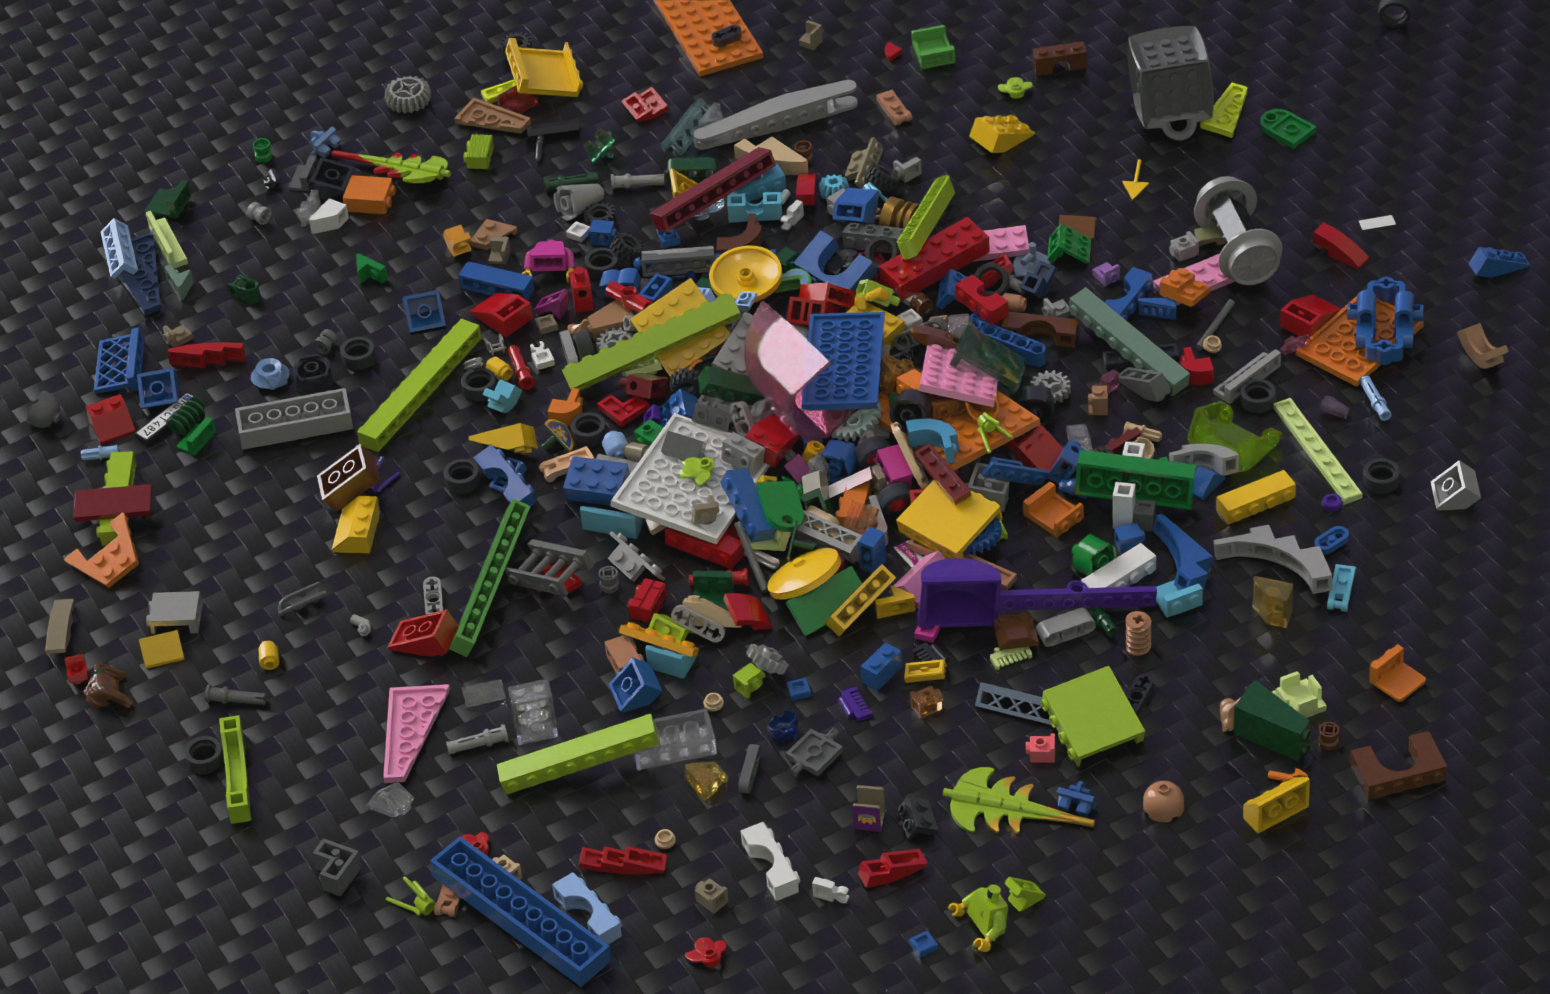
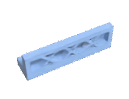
M113 218L101 231L110 276L115 279L123 270L134 275L138 268L128 225Z

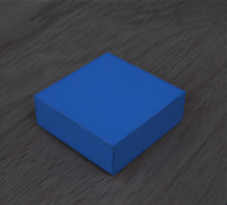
M806 678L787 682V688L792 701L811 697V690Z
M928 930L909 939V944L919 958L938 950V944Z

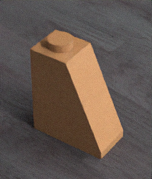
M615 300L588 316L589 324L587 331L591 335L593 342H597L596 339L600 338V333L605 334L606 329L612 331L613 327L615 330L622 327V331H624L623 319L625 316L633 315L632 311L625 310L622 303Z

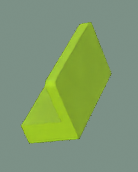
M654 613L648 627L658 631V634L674 636L680 642L686 639L688 633L695 634L675 623L671 617L664 614Z

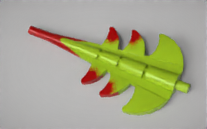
M336 150L332 151V157L378 166L374 168V173H387V177L393 178L403 177L404 182L425 183L434 179L441 180L443 177L451 176V171L447 170L448 162L446 159L438 156H432L428 161L421 163V157L416 154H412L410 158L402 160V155L398 152L391 158Z

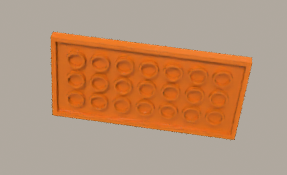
M653 0L699 76L764 58L761 48L730 0ZM731 25L741 27L742 38L723 47L713 46L711 36L714 32Z

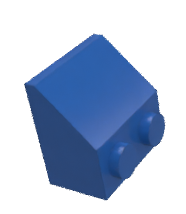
M439 290L404 296L402 298L410 333L446 326Z
M174 368L137 374L141 409L178 403L180 392L178 377Z
M634 657L609 683L619 710L623 713L650 705L662 692L651 664Z

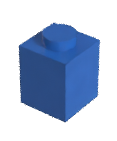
M1137 522L1115 527V543L1120 554H1124L1140 543L1143 545L1145 533L1143 529L1140 530Z

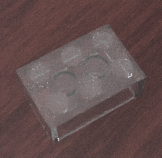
M548 679L508 687L518 744L522 745L558 737L553 699Z

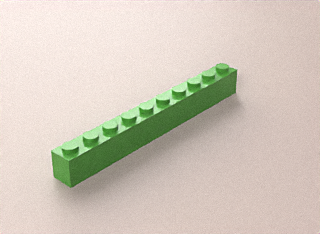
M514 498L509 504L449 647L450 650L467 657L474 646L530 509L529 505Z

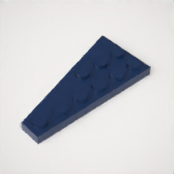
M153 231L131 239L138 271L133 275L123 270L118 275L144 315L161 310Z

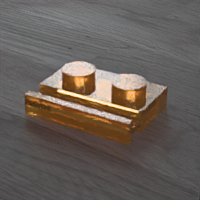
M852 500L843 527L863 535L869 527H874L879 509Z

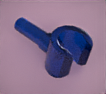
M693 270L688 271L684 275H672V279L688 280L691 278L695 284L697 283L696 273Z

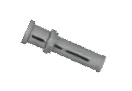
M628 173L622 176L611 174L612 190H615V188L629 189L635 186L664 185V174L630 176Z
M503 724L499 728L485 729L483 733L446 742L450 755L478 746L487 745L490 747L493 743L508 742L509 740L505 725Z

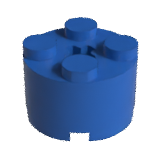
M829 440L816 461L817 470L827 476L828 481L832 483L853 475L859 465L854 452L856 446L851 442Z

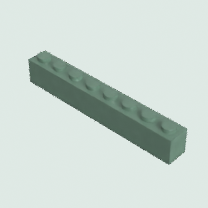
M1086 287L1069 298L1070 313L1081 320L1086 327L1093 330L1099 338L1104 339L1111 348L1116 349L1123 358L1128 359L1137 369L1162 372L1171 391L1169 394L1172 397L1189 385L1190 373Z

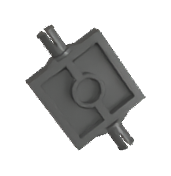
M833 727L827 734L818 733L810 729L786 752V759L795 763L789 770L790 774L796 776L804 769L819 776L843 752V746L833 740L839 734L838 729Z

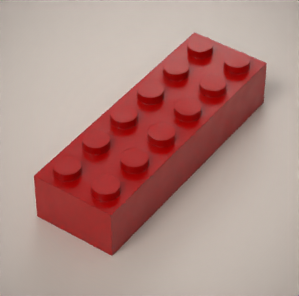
M966 217L928 238L915 257L903 259L902 255L899 254L879 266L880 281L886 287L893 289V293L903 301L943 279L950 269L957 271L989 253V236L971 219Z

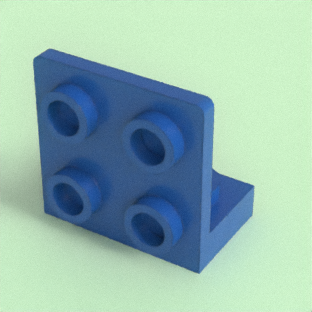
M950 269L940 281L936 307L944 309L953 299L958 301L955 296V284L964 280L967 276Z

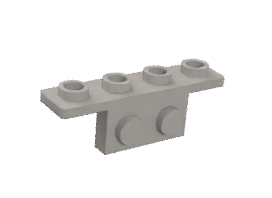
M613 531L609 533L620 544L607 559L629 579L635 582L646 568L662 581L666 579L661 574L663 570L656 564H649L651 560L643 553L639 555V549L634 544L630 543L628 545L626 543L628 539L620 532L617 535Z

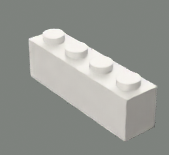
M1140 543L1081 581L1087 585V588L1129 587L1156 570V555Z

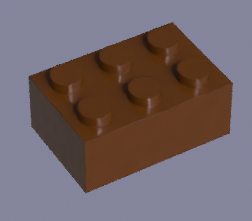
M361 444L317 475L322 500L336 512L381 480L375 455Z

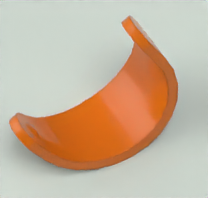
M997 393L994 394L996 406L992 410L986 411L994 419L999 412V396ZM965 401L969 415L977 421L979 416L985 412L975 410L969 402Z

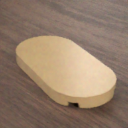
M895 422L890 425L893 434L921 489H925L929 485L928 478L921 464L914 456L915 451L910 446L907 435L901 432L902 427L899 422Z

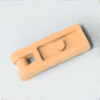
M586 446L542 462L539 465V469L544 474L546 481L552 482L556 477L567 474L572 456L594 459L588 447Z

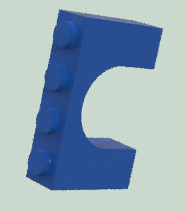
M821 230L794 262L796 268L803 269L810 274L812 283H831L853 291L857 290L859 281L871 280L878 272L872 261L859 254L844 272L838 275L824 274V267L827 261L837 251L839 246L833 237Z

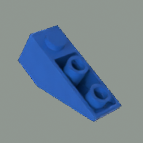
M1479 247L1469 262L1476 275L1490 278L1530 266L1525 255L1520 252L1496 250L1491 247Z

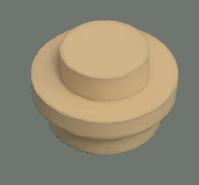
M1210 335L1203 341V347L1210 353L1219 352L1222 347L1221 340L1217 336Z
M709 693L703 702L705 709L708 711H718L724 705L723 698L718 693Z
M668 829L660 830L655 836V844L662 849L672 847L676 841L675 835Z

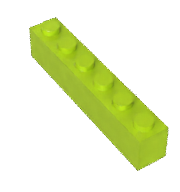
M133 451L111 452L110 460H107L108 473H105L106 486L103 488L134 485L136 461ZM113 519L99 520L100 527H97L96 533L97 538L101 540L102 546L108 545L118 537L109 524Z

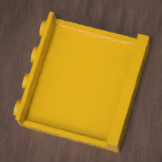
M509 38L505 53L518 93L578 97L579 91L583 88V81L580 80L579 70L576 68V61L573 59L572 50L569 48L568 42H565L563 51L520 48L516 38Z
M933 480L896 521L899 532L935 552L939 550L947 559H964V550L995 517L1000 520L1002 519L1001 507L997 502L990 501L984 498L982 494L971 491L972 496L955 505Z

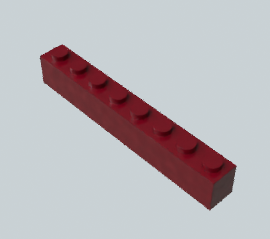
M761 147L756 148L650 212L655 229L665 232L670 231L775 167L776 163L771 150Z

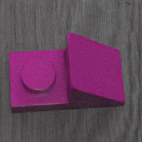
M567 289L543 297L535 307V312L540 315L552 311L560 320L568 308Z

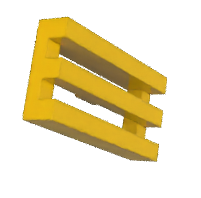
M945 659L906 663L905 682L945 679Z

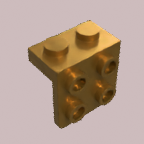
M890 355L887 357L882 356L881 389L888 394L892 392L897 382L896 377L913 369L917 370L913 362L908 359L899 360Z

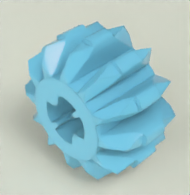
M835 174L822 178L819 185L820 195L826 201L829 196L842 188L845 190L849 188L847 179L842 177V175L835 176Z

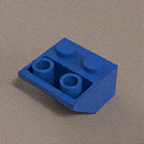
M847 188L835 201L832 219L844 224L855 222L874 225L880 191Z
M680 388L663 406H660L661 419L659 425L665 427L674 413L692 419L695 405L698 403L697 397Z

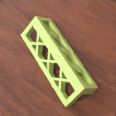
M151 211L146 212L149 229L153 231L154 238L168 264H171L173 268L188 264L187 258L165 217L155 220Z

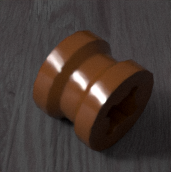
M919 292L911 298L910 306L918 314L926 315L931 311L933 302L924 293Z

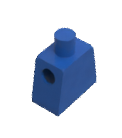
M1072 440L1066 443L1049 470L1050 475L1047 477L1048 479L1059 485L1061 480H1068L1077 469L1080 450H1085L1078 441ZM1063 462L1067 464V469L1061 468Z

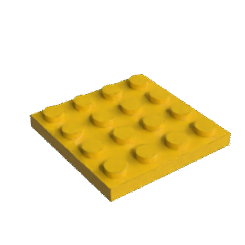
M690 278L632 317L630 321L638 332L644 333L650 330V327L653 325H662L671 317H679L684 315L683 313L689 309L695 310L707 300ZM724 325L656 356V358L661 362L669 376L671 374L674 375V371L679 372L680 368L684 371L685 368L690 367L694 360L702 359L723 345L730 336V332Z

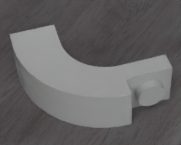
M1189 444L1182 446V450L1169 453L1170 462L1196 465V468L1198 465L1207 467L1222 476L1239 472V454L1224 446Z

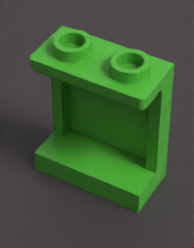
M945 25L912 31V45L922 69L955 63V49L953 45L950 46Z

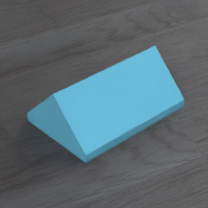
M580 507L582 528L584 530L606 534L613 531L617 535L620 532L625 537L637 539L646 521L644 518L630 513L596 507Z

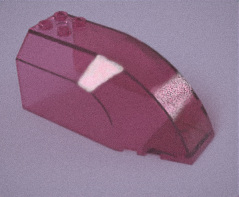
M764 301L761 302L751 320L745 339L744 361L747 374L753 385L771 406L770 409L776 416H780L779 420L786 427L790 426L789 430L796 437L800 435L804 440L828 438L859 409L802 411L803 388L831 363L775 310L773 311Z

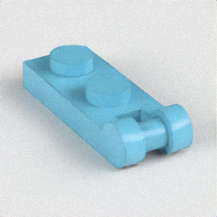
M1336 564L1332 580L1333 590L1329 593L1327 609L1333 610L1337 608L1344 612L1348 611L1356 567Z

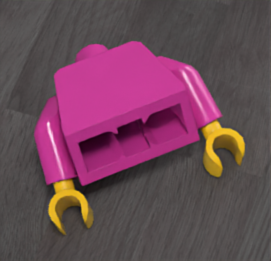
M549 240L548 242H538L535 248L527 252L524 264L525 271L522 274L532 276L531 270L566 271L568 269L566 280L569 283V273L575 268L574 254L567 247H564L562 241Z

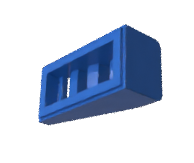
M1139 298V315L1175 320L1176 301L1170 298Z
M509 456L505 460L506 462L509 460L513 464L516 474L519 472L523 475L527 470L522 461ZM494 477L489 488L504 493L508 486V479L506 482L502 480L503 477Z

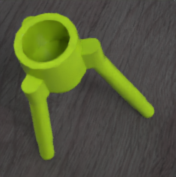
M986 412L979 416L977 431L980 433L989 454L991 449L984 432H992L996 428L1010 439L1013 438L1009 432L999 426L1000 422Z
M403 877V880L418 895L414 900L415 907L386 897V901L410 910L418 916L422 913L429 915L434 910L436 904L417 881L412 883L407 877Z

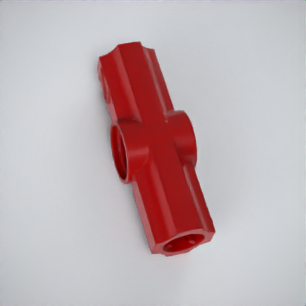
M611 281L605 289L606 295L621 302L623 308L627 311L635 310L640 313L653 304L652 301L637 294V290L633 286L625 287L618 282Z

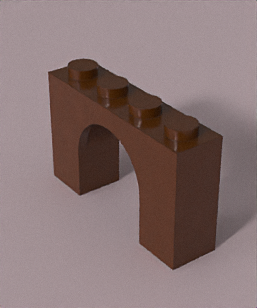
M1429 731L1409 736L1408 750L1416 764L1404 771H1393L1383 767L1377 760L1371 746L1351 750L1350 765L1368 800L1446 780L1447 765Z

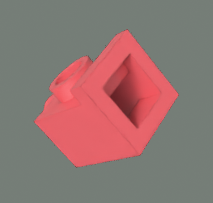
M1051 734V736H1030V742H1026V754H1030V762L1055 763V734Z

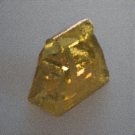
M715 761L685 764V779L703 800H707L718 790V787L723 782L728 780V776Z

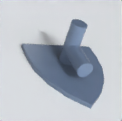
M1031 242L1029 243V253L1027 255L1015 257L1014 273L1016 277H1025L1027 271L1034 273L1039 261L1050 265L1052 262L1047 260V255L1036 251V243Z

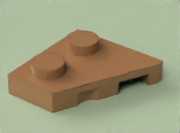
M486 219L470 240V244L472 247L488 250L491 248V236L505 237L510 233L515 235L517 227Z

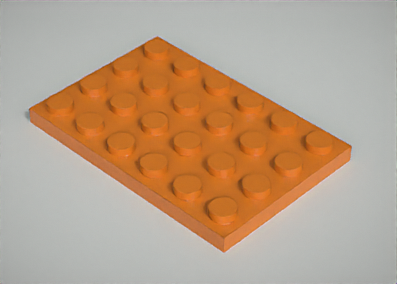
M1357 296L1349 303H1357ZM1376 298V330L1373 343L1376 344L1380 340H1388L1392 344H1396V340H1394L1395 306L1383 302L1379 298ZM1347 304L1296 349V355L1357 387L1360 384V379L1364 376H1369L1380 364L1365 358V348H1356V320H1347ZM1414 321L1413 335L1423 327L1424 321Z

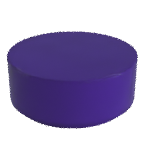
M1327 494L1323 497L1322 506L1328 512L1339 511L1342 507V498L1337 494Z

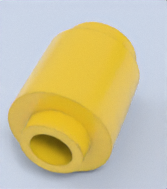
M490 358L486 363V369L491 370L496 379L508 381L512 377L513 370L511 366L500 358Z
M809 441L802 454L803 460L811 469L816 467V461L824 449V446L818 441Z
M272 641L262 642L258 649L260 666L266 670L275 669L279 665L278 647Z

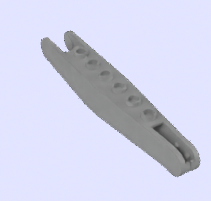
M844 80L769 99L713 124L696 129L694 131L695 147L700 150L709 149L743 139L782 131L854 109L858 104L855 97L846 96L837 99L836 97L854 92L857 88L856 83L852 80Z

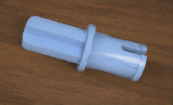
M118 445L84 449L81 451L82 460L109 458L111 452H119Z

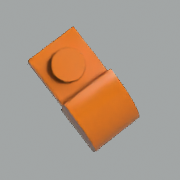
M572 388L567 401L552 399L547 411L548 420L555 419L566 424V426H571L572 420L583 413V398L580 397V390Z

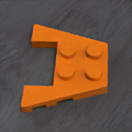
M122 512L109 523L118 537L88 561L78 549L73 551L64 560L70 566L77 568L80 572L87 574L92 579L110 588L139 564L126 515Z

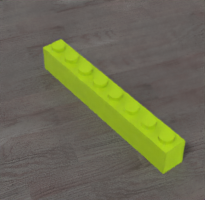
M648 714L499 763L497 768L500 783L507 795L660 744L657 726L652 715Z

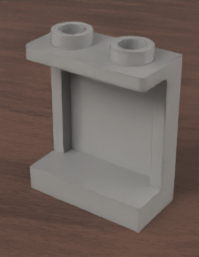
M200 591L153 593L152 601H149L150 615L146 617L147 627H150L151 633L156 634L157 626L189 625L190 633H198L203 606Z

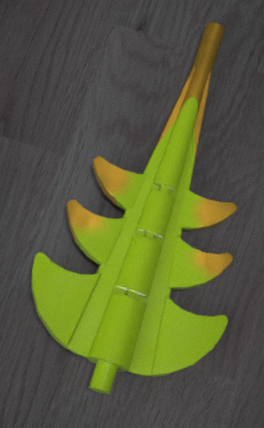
M990 767L972 769L962 775L953 790L947 788L943 790V796L952 798L950 810L955 823L971 833L975 832L974 822L980 813H984L986 825L996 834L999 833V823L1004 816H1008L1009 826L1016 834H1020V824L1023 818L1073 823L1092 828L1095 825L1094 819L1075 816L1028 801L1029 795L1034 789L1033 784L1021 787L1014 796L1010 795V788L1016 781L1014 776L999 780L992 789L987 788L988 779L994 773V768Z

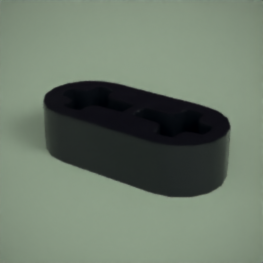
M731 25L714 32L711 36L713 46L723 47L742 38L741 27Z

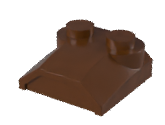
M1029 613L1000 615L994 620V633L999 651L1039 646L1034 617Z

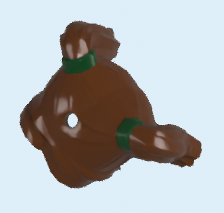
M104 663L95 664L94 675L83 691L86 695L87 703L92 707L100 708L108 706L109 703L106 701L111 700L126 708H130L133 705V701L119 692L117 682L124 679L126 673Z

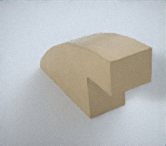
M770 137L758 146L753 145L746 139L734 145L735 159L737 160L756 148L761 147L771 150L775 163H777L784 175L808 173L807 159L773 137Z

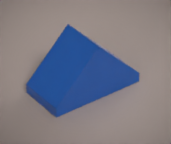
M1198 465L1195 474L1193 496L1203 501L1225 480V476L1210 468Z

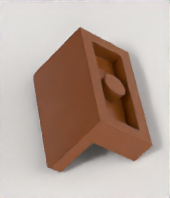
M1059 215V225L1063 224L1082 235H1086L1090 239H1094L1097 218Z

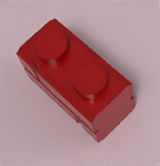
M645 578L642 584L636 587L634 598H630L627 608L630 611V617L650 623L654 613L657 614L667 596L666 584Z

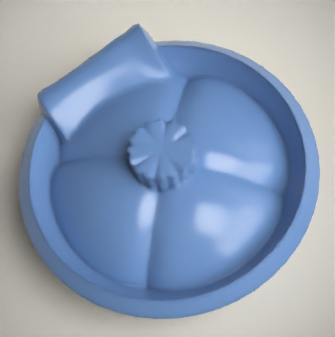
M263 359L253 370L251 381L260 388L274 390L288 383L289 369L277 359Z

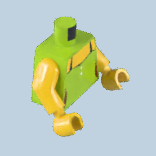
M866 279L859 281L854 305L856 308L866 307V302L880 308L888 307V305L897 308L900 298L892 295L893 289Z

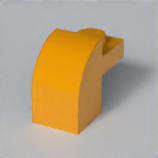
M462 225L444 230L443 237L452 256L455 257L472 251L469 245L471 237L469 232H464Z

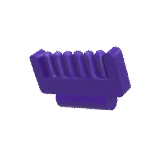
M857 687L842 691V697L838 699V702L848 718L855 717L856 721H862L872 717V711L864 702Z

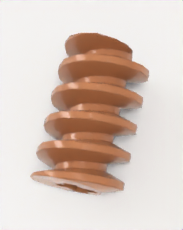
M1139 611L1131 612L1126 616V649L1134 656L1144 655L1151 649V619L1146 613Z

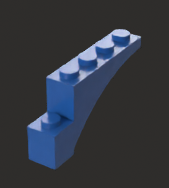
M1163 514L1156 515L1152 531L1164 542L1174 558L1177 568L1174 585L1179 590L1199 583L1204 589L1208 576L1207 572H1209L1213 556Z

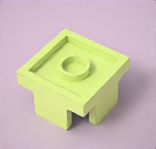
M1298 671L1280 678V687L1272 691V693L1305 718L1326 711V704L1322 700V687L1313 675L1308 676V680L1306 678L1300 681Z

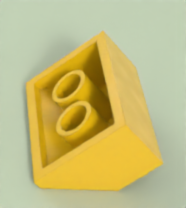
M358 496L342 509L332 552L370 553L380 515L376 496Z
M1295 777L1281 783L1272 790L1264 792L1255 799L1247 801L1243 805V818L1257 833H1260L1309 807L1310 779L1308 777Z

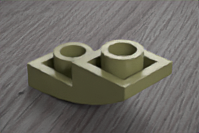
M1217 225L1194 229L1195 238L1199 241V246L1216 242L1218 246L1227 243L1222 237L1224 233L1220 231Z

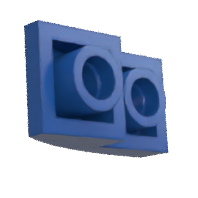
M675 228L668 232L656 229L663 248L681 244Z

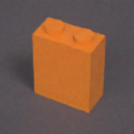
M351 175L343 196V203L347 205L348 212L386 214L388 207H391L392 196H395L396 186L393 185L392 178Z

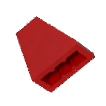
M831 283L801 284L799 298L826 301L834 306H838L839 309H850L854 306L856 291Z

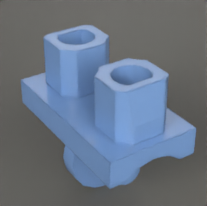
M331 127L325 133L316 130L311 132L310 143L314 148L311 155H320L326 158L331 152V148L328 145L334 149L340 145L341 139L335 135L336 129L334 127Z

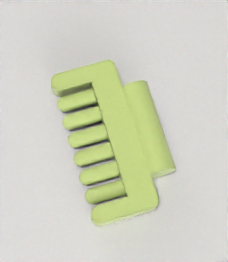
M997 647L994 648V654L990 655V660L995 669L999 670L1000 665L1004 667L1009 665V662L1011 664L1014 661L1018 662V659L1020 661L1023 658L1027 659V657L1031 659L1032 652L1029 647L999 651Z

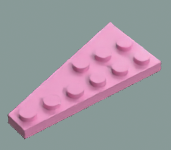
M449 685L390 688L384 783L405 782L450 691Z

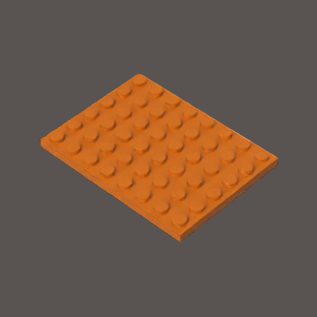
M895 384V387H894V389H893L892 392H896V393H897V390H896L897 384ZM996 390V393L999 396V412L995 419L1000 422L999 426L1009 432L1013 438L1010 439L996 428L992 432H984L991 451L1040 425V418L998 390ZM881 391L879 393V401L883 411L880 412L882 418L877 419L882 427L893 434L890 426L893 423L889 416L891 408L889 406V394ZM969 402L972 408L980 412L990 411L994 408ZM968 411L938 419L952 426L957 433L959 450L954 455L955 462L948 463L953 471L988 453L982 437L977 431L979 427L977 421L969 415ZM926 445L916 446L913 449L917 451ZM932 445L946 461L944 451L940 447Z

